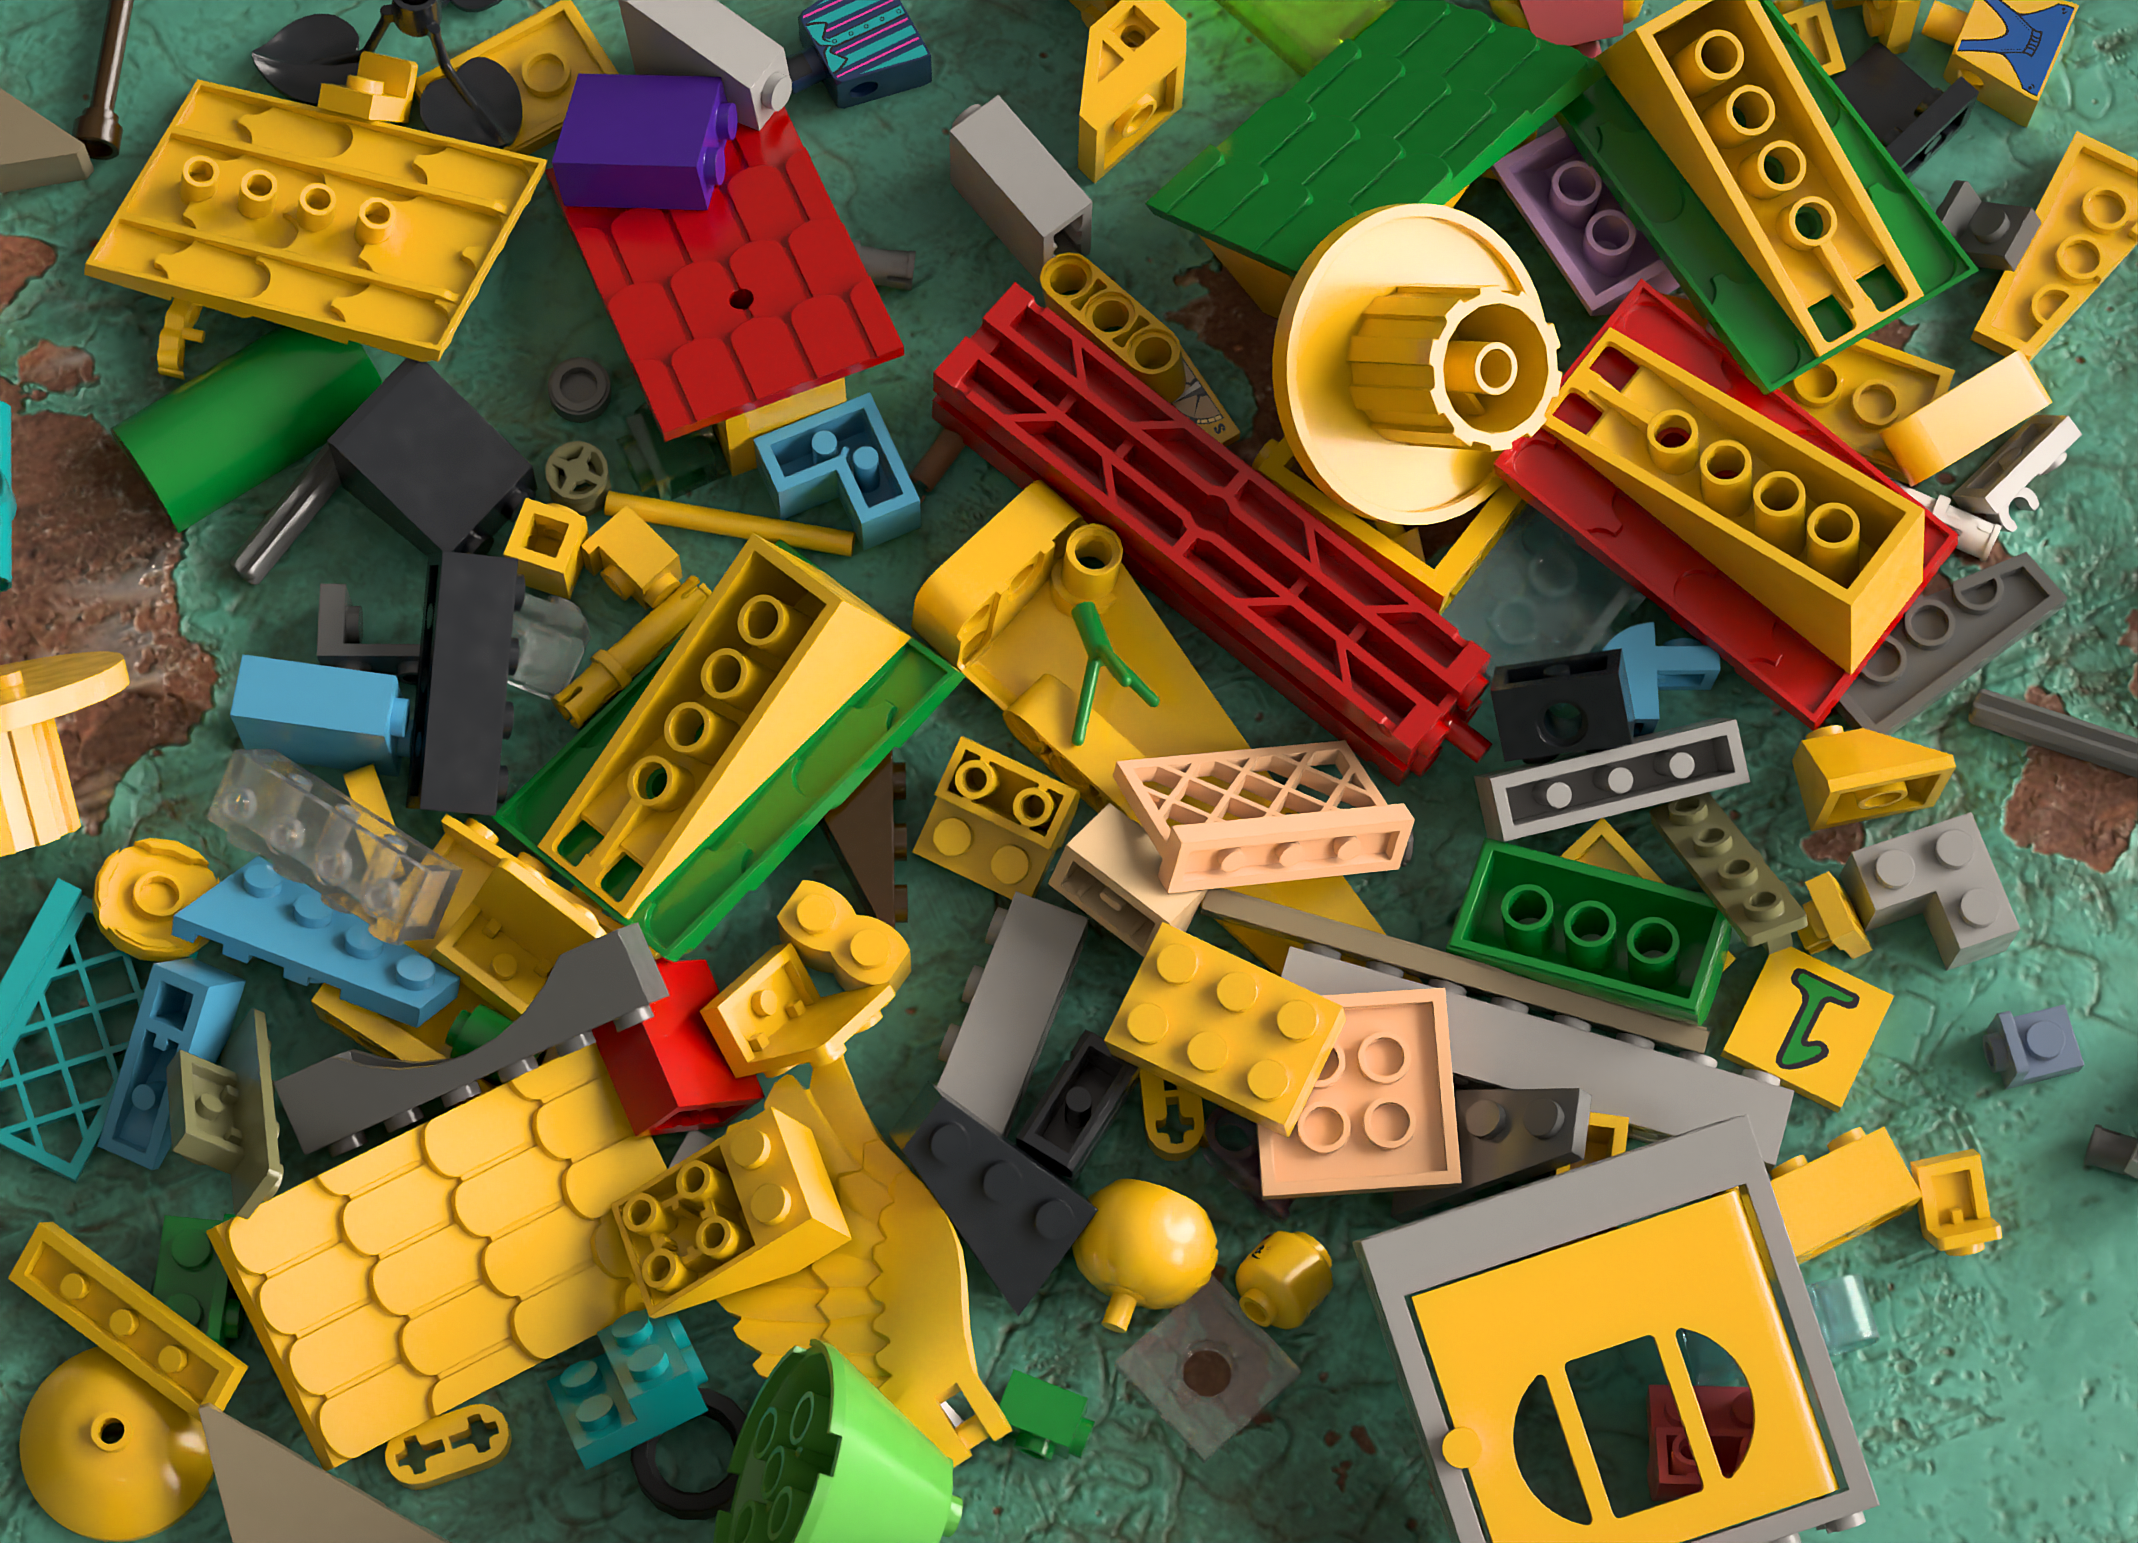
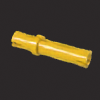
M690 575L675 592L652 610L607 651L599 649L590 657L592 664L561 692L551 698L557 711L566 721L572 717L570 724L573 727L579 729L583 726L587 719L613 696L622 692L643 669L653 662L689 627L712 591L704 583L698 588L699 578Z

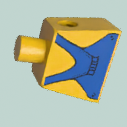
M1935 0L1921 34L1954 47L1943 74L1946 82L1952 85L1962 76L1979 91L1976 100L2018 125L2027 128L2079 5L2064 0H1974L1970 12L1967 13Z

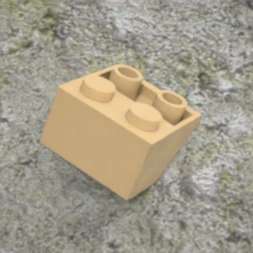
M1110 803L1066 845L1048 882L1051 887L1144 958L1162 922L1186 932L1208 890L1167 893L1157 877L1162 857L1145 829Z

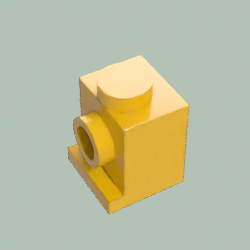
M628 505L624 506L581 545L585 568L593 576L603 569L600 572L601 577L618 597L626 601L632 596L645 610L650 606L655 609L680 587L679 580L683 578L679 555Z

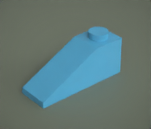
M194 958L153 964L98 1147L148 1169H159L172 1145L166 1067L179 1049L214 1064L216 1063L228 1041L246 980Z

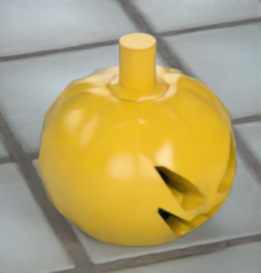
M1118 1179L1089 1196L1088 1200L1098 1211L1072 1244V1250L1079 1272L1100 1292L1111 1297L1101 1323L1105 1328L1118 1333H1126L1135 1306L1154 1310L1175 1308L1177 1305L1185 1303L1209 1282L1211 1271L1214 1269L1218 1259V1249L1215 1248L1217 1237L1207 1212L1198 1203L1166 1187L1136 1179Z

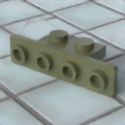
M1709 792L1670 801L1649 811L1653 826L1747 946L1754 947L1762 944L1769 954L1793 946L1791 933L1807 927L1806 912L1790 894L1786 884L1778 879L1765 863L1760 852L1753 848Z
M254 1008L248 1012L226 1042L220 1054L221 1066L179 1049L166 1067L172 1151L181 1154L185 1159L194 1164L208 1165L230 1174L234 1215L246 1220L250 1218L263 1200L269 1201L273 1198L280 1187L284 1173V1167L280 1164L278 1135L280 1126L275 1118L273 1098L275 1085L271 1078L269 1057L271 1041L267 1037L265 1013Z

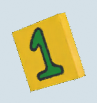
M1790 946L1769 954L1720 1056L1746 1069L1772 1074L1781 1080V1086L1794 1090L1795 1093L1838 1113L1894 995Z

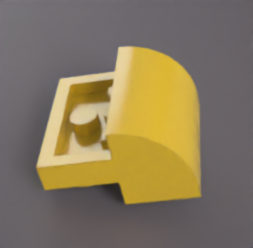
M961 736L934 795L937 796V799L912 852L1011 900L1016 891L1035 898L1057 848L1062 847L1078 807L1080 791L969 738Z

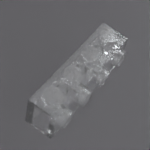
M274 749L234 750L206 819L228 832L226 839L231 844L248 852L260 853L274 862L273 870L277 874L293 882L307 883L322 893L320 900L326 906L341 913L356 915L369 924L368 932L371 935L392 945H403L405 941L434 939L463 872V869Z

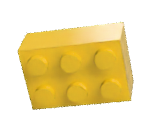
M1162 922L1104 1042L1111 1055L1289 1138L1346 1022L1342 1005Z

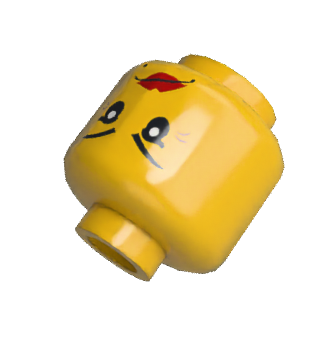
M1277 1231L1267 1235L1240 1264L1235 1274L1236 1288L1241 1296L1239 1304L1245 1315L1254 1323L1263 1327L1272 1325L1281 1329H1293L1301 1326L1328 1297L1333 1287V1277L1330 1269L1332 1261L1327 1250L1314 1237L1305 1232L1295 1231L1290 1233Z

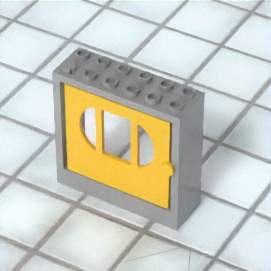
M1748 1114L1711 1123L1352 1242L1451 1543H1486L1461 1470L1463 1468L1468 1469L1492 1543H1680L1731 1525L1735 1526L1684 1543H1802L1798 1532L1816 1527V1530L1826 1529L1827 1534L1847 1530L1866 1522L1863 1514L1864 1510L1880 1505ZM1738 1186L1739 1188L1727 1193L1722 1192L1724 1190ZM1712 1195L1709 1199L1412 1296L1411 1300L1454 1429L1448 1430L1404 1298L1405 1295ZM1679 1328L1701 1334L1724 1349L1741 1370L1749 1387L1753 1406L1752 1434L1742 1461L1729 1478H1725L1721 1473L1676 1339V1331ZM1650 1335L1654 1339L1702 1482V1488L1698 1492L1616 1518L1613 1515L1565 1372V1364L1570 1360ZM1537 1375L1544 1376L1591 1515V1522L1587 1525L1567 1520L1542 1504L1527 1486L1517 1465L1513 1445L1515 1416L1522 1396Z

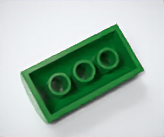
M280 325L113 426L110 430L114 439L179 534L326 444L327 440L383 381L360 343L349 340L348 344H344Z
M1485 837L1446 946V953L1481 962L1560 989L1701 1026L1707 1018L1718 989L1733 927L1708 895Z

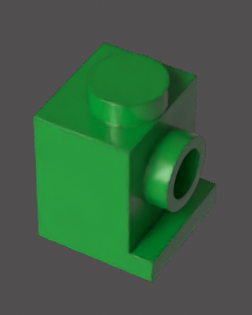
M1013 1369L999 1404V1408L1009 1422L1012 1431L997 1441L989 1437V1443L1001 1448L1005 1437L1008 1436L1016 1439L1014 1445L1016 1450L1037 1460L1051 1462L1053 1455L1067 1460L1070 1455L1081 1459L1095 1425V1421L1085 1418L1088 1398Z

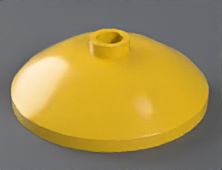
M99 1346L83 1351L57 1367L43 1381L32 1397L23 1419L19 1444L20 1461L26 1483L32 1495L44 1511L57 1523L73 1533L92 1540L103 1542L136 1541L156 1535L172 1527L198 1504L208 1490L215 1475L202 1423ZM115 1422L124 1425V1435L118 1442L113 1444L103 1442L102 1432L107 1425Z

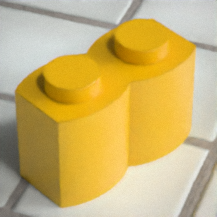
M802 880L777 915L779 936L782 944L792 942L803 965L817 971L833 973L837 982L845 991L889 982L896 994L911 973L910 948L904 938L894 928L881 920L869 916L856 915L850 903L840 893L824 884Z

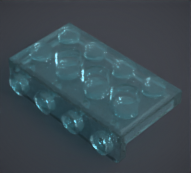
M1527 503L1441 616L1459 630L1458 632L1463 639L1467 641L1473 640L1492 655L1487 670L1483 674L1490 681L1489 685H1492L1496 666L1602 651L1607 643L1619 633L1610 626V623L1623 608L1633 615L1646 596L1577 545L1574 537ZM1558 703L1553 706L1561 711L1566 703Z

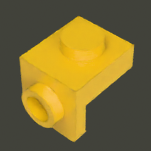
M1968 1149L1910 1162L1913 1180L1922 1194V1197L1917 1202L1922 1237L1936 1249L1945 1251L1949 1256H1965L1982 1251L1985 1248L1984 1242L2002 1238L2000 1224L1990 1216L1980 1153L1974 1149Z

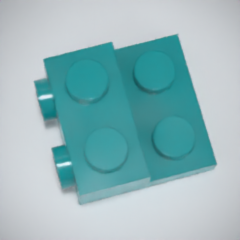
M646 1308L641 1311L624 1314L613 1325L597 1332L606 1353L591 1360L574 1363L562 1374L546 1381L574 1447L586 1470L708 1411L697 1386L709 1380L676 1312L655 1319L649 1317Z

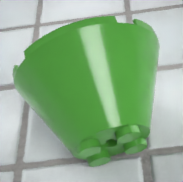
M810 1339L809 1345L812 1347L808 1349L796 1345L792 1347L781 1358L764 1382L743 1424L727 1472L739 1475L730 1513L722 1510L717 1511L713 1543H939L942 1536L951 1537L959 1525L963 1509L962 1499L952 1495V1458L947 1457L833 1345L817 1339Z

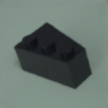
M928 1081L889 1132V1135L921 1181L943 1208L954 1228L978 1260L999 1293L1019 1317L1098 1209L1082 1192Z

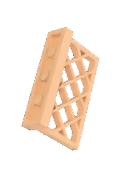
M1345 740L1116 761L1113 772L1114 780L1162 857L1157 877L1167 893L1397 870L1400 867L1415 820L1404 803L1391 805L1386 803ZM1335 764L1343 778L1342 780L1311 766ZM1269 770L1288 778V781L1283 785L1254 772ZM1213 776L1230 783L1231 786L1226 791L1197 777ZM1155 781L1174 790L1167 796L1144 786L1142 782ZM1300 783L1326 794L1330 798L1325 803L1295 789ZM1244 789L1273 801V803L1267 808L1238 796V794ZM1184 795H1188L1214 806L1215 809L1209 814L1180 800ZM1342 801L1357 808L1340 809L1337 806ZM1283 807H1287L1300 814L1283 815L1280 811ZM1228 812L1242 819L1226 821L1222 818ZM1171 818L1185 825L1172 826L1170 829L1166 820Z

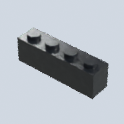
M448 551L428 553L406 808L496 816L497 803L502 804L505 801L508 789V769L506 765H500L502 739L508 740L510 738L514 723L513 703L506 701L508 676H514L517 671L520 654L519 640L512 637L514 612L521 611L525 597L524 575L517 574L518 559Z

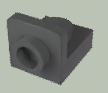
M1961 180L1954 181L1936 211L1938 218L1976 267L2013 272L2016 270L2042 223L2032 207L1982 202L1970 183Z

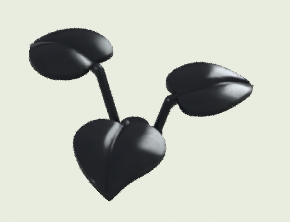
M391 0V4L383 5L380 8L381 17L361 50H359L358 33L351 24L336 15L313 14L288 24L270 41L252 51L254 65L275 90L293 101L317 107L321 83L346 86L348 75L357 76L361 53L364 51L375 52L390 23L394 22L400 31L409 36H428L430 38L440 69L446 77L430 83L423 91L420 99V116L423 125L429 133L504 149L513 144L522 126L521 96L518 86L510 73L499 63L486 57L472 58L455 71L449 60L441 36V27L439 26L442 21V9L449 2L465 12H480L497 5L502 0Z

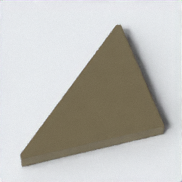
M206 1403L199 1406L198 1410L233 1543H452L422 1525L419 1526L386 1507L383 1502L345 1480L338 1479L303 1459V1456L260 1431H255L225 1414L215 1405Z

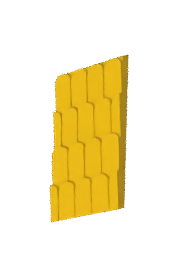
M197 79L86 261L84 275L171 301L172 297L242 318L258 317L344 344H348L350 340L416 361L427 362L433 360L438 362L443 352L451 343L457 327L471 302L477 296L481 284L495 259L504 248L507 238L523 209L531 200L534 190L545 172L547 160Z
M593 1043L561 1058L557 1057L260 1204L248 1220L235 1216L207 1230L206 1233L323 1470L328 1471L596 1335L598 1331L613 1325L624 1314L645 1309L646 1306L611 1204L668 1169L651 1135L635 1137L596 1043Z

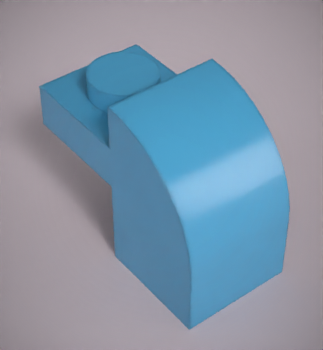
M1654 622L1637 624L1621 631L1602 650L1622 648L1635 714L1633 737L1654 732L1660 719L1658 690H1711L1720 672L1719 654L1709 646H1701L1699 640L1678 638L1666 641L1663 646H1655Z

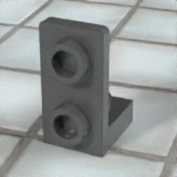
M320 584L317 658L320 665L396 675L397 680L402 683L417 685L420 644H361L363 638L362 606H353L346 584Z

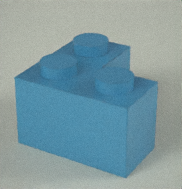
M870 392L754 439L757 468L781 520L839 497L863 551L921 528L920 499Z

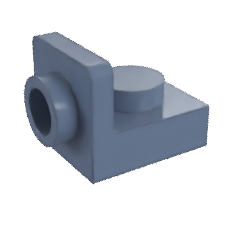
M2065 1004L2013 1017L2011 1011L1997 1013L1986 1029L1987 1035L1983 1036V1050L1987 1064L1993 1073L2000 1072L2005 1090L2079 1072L2084 1066Z

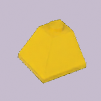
M1838 725L1822 727L1808 733L1805 736L1806 740H1801L1792 759L1811 831L1934 807L1956 768L1952 754L1865 728L1844 732L1843 727Z

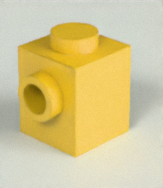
M525 498L504 551L505 558L518 559L517 574L524 575L525 586L570 600L584 565L581 545L590 538L586 517L560 504H544Z

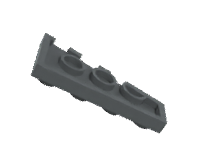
M2027 552L1953 581L1951 587L1929 596L1923 597L1921 594L1908 611L1904 613L1902 619L1873 657L1869 659L1867 665L1834 708L1853 730L1865 728L1891 736L2061 610L2068 598Z

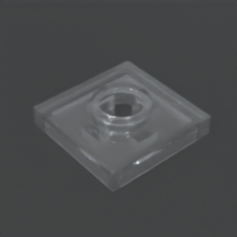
M1213 1275L1204 1287L1185 1303L1173 1309L1118 1358L1114 1365L1203 1464L1302 1375L1299 1367L1260 1325L1254 1323L1245 1315L1240 1304ZM1198 1351H1216L1224 1356L1230 1364L1232 1373L1230 1384L1223 1392L1216 1396H1200L1189 1388L1184 1381L1183 1369L1185 1362Z

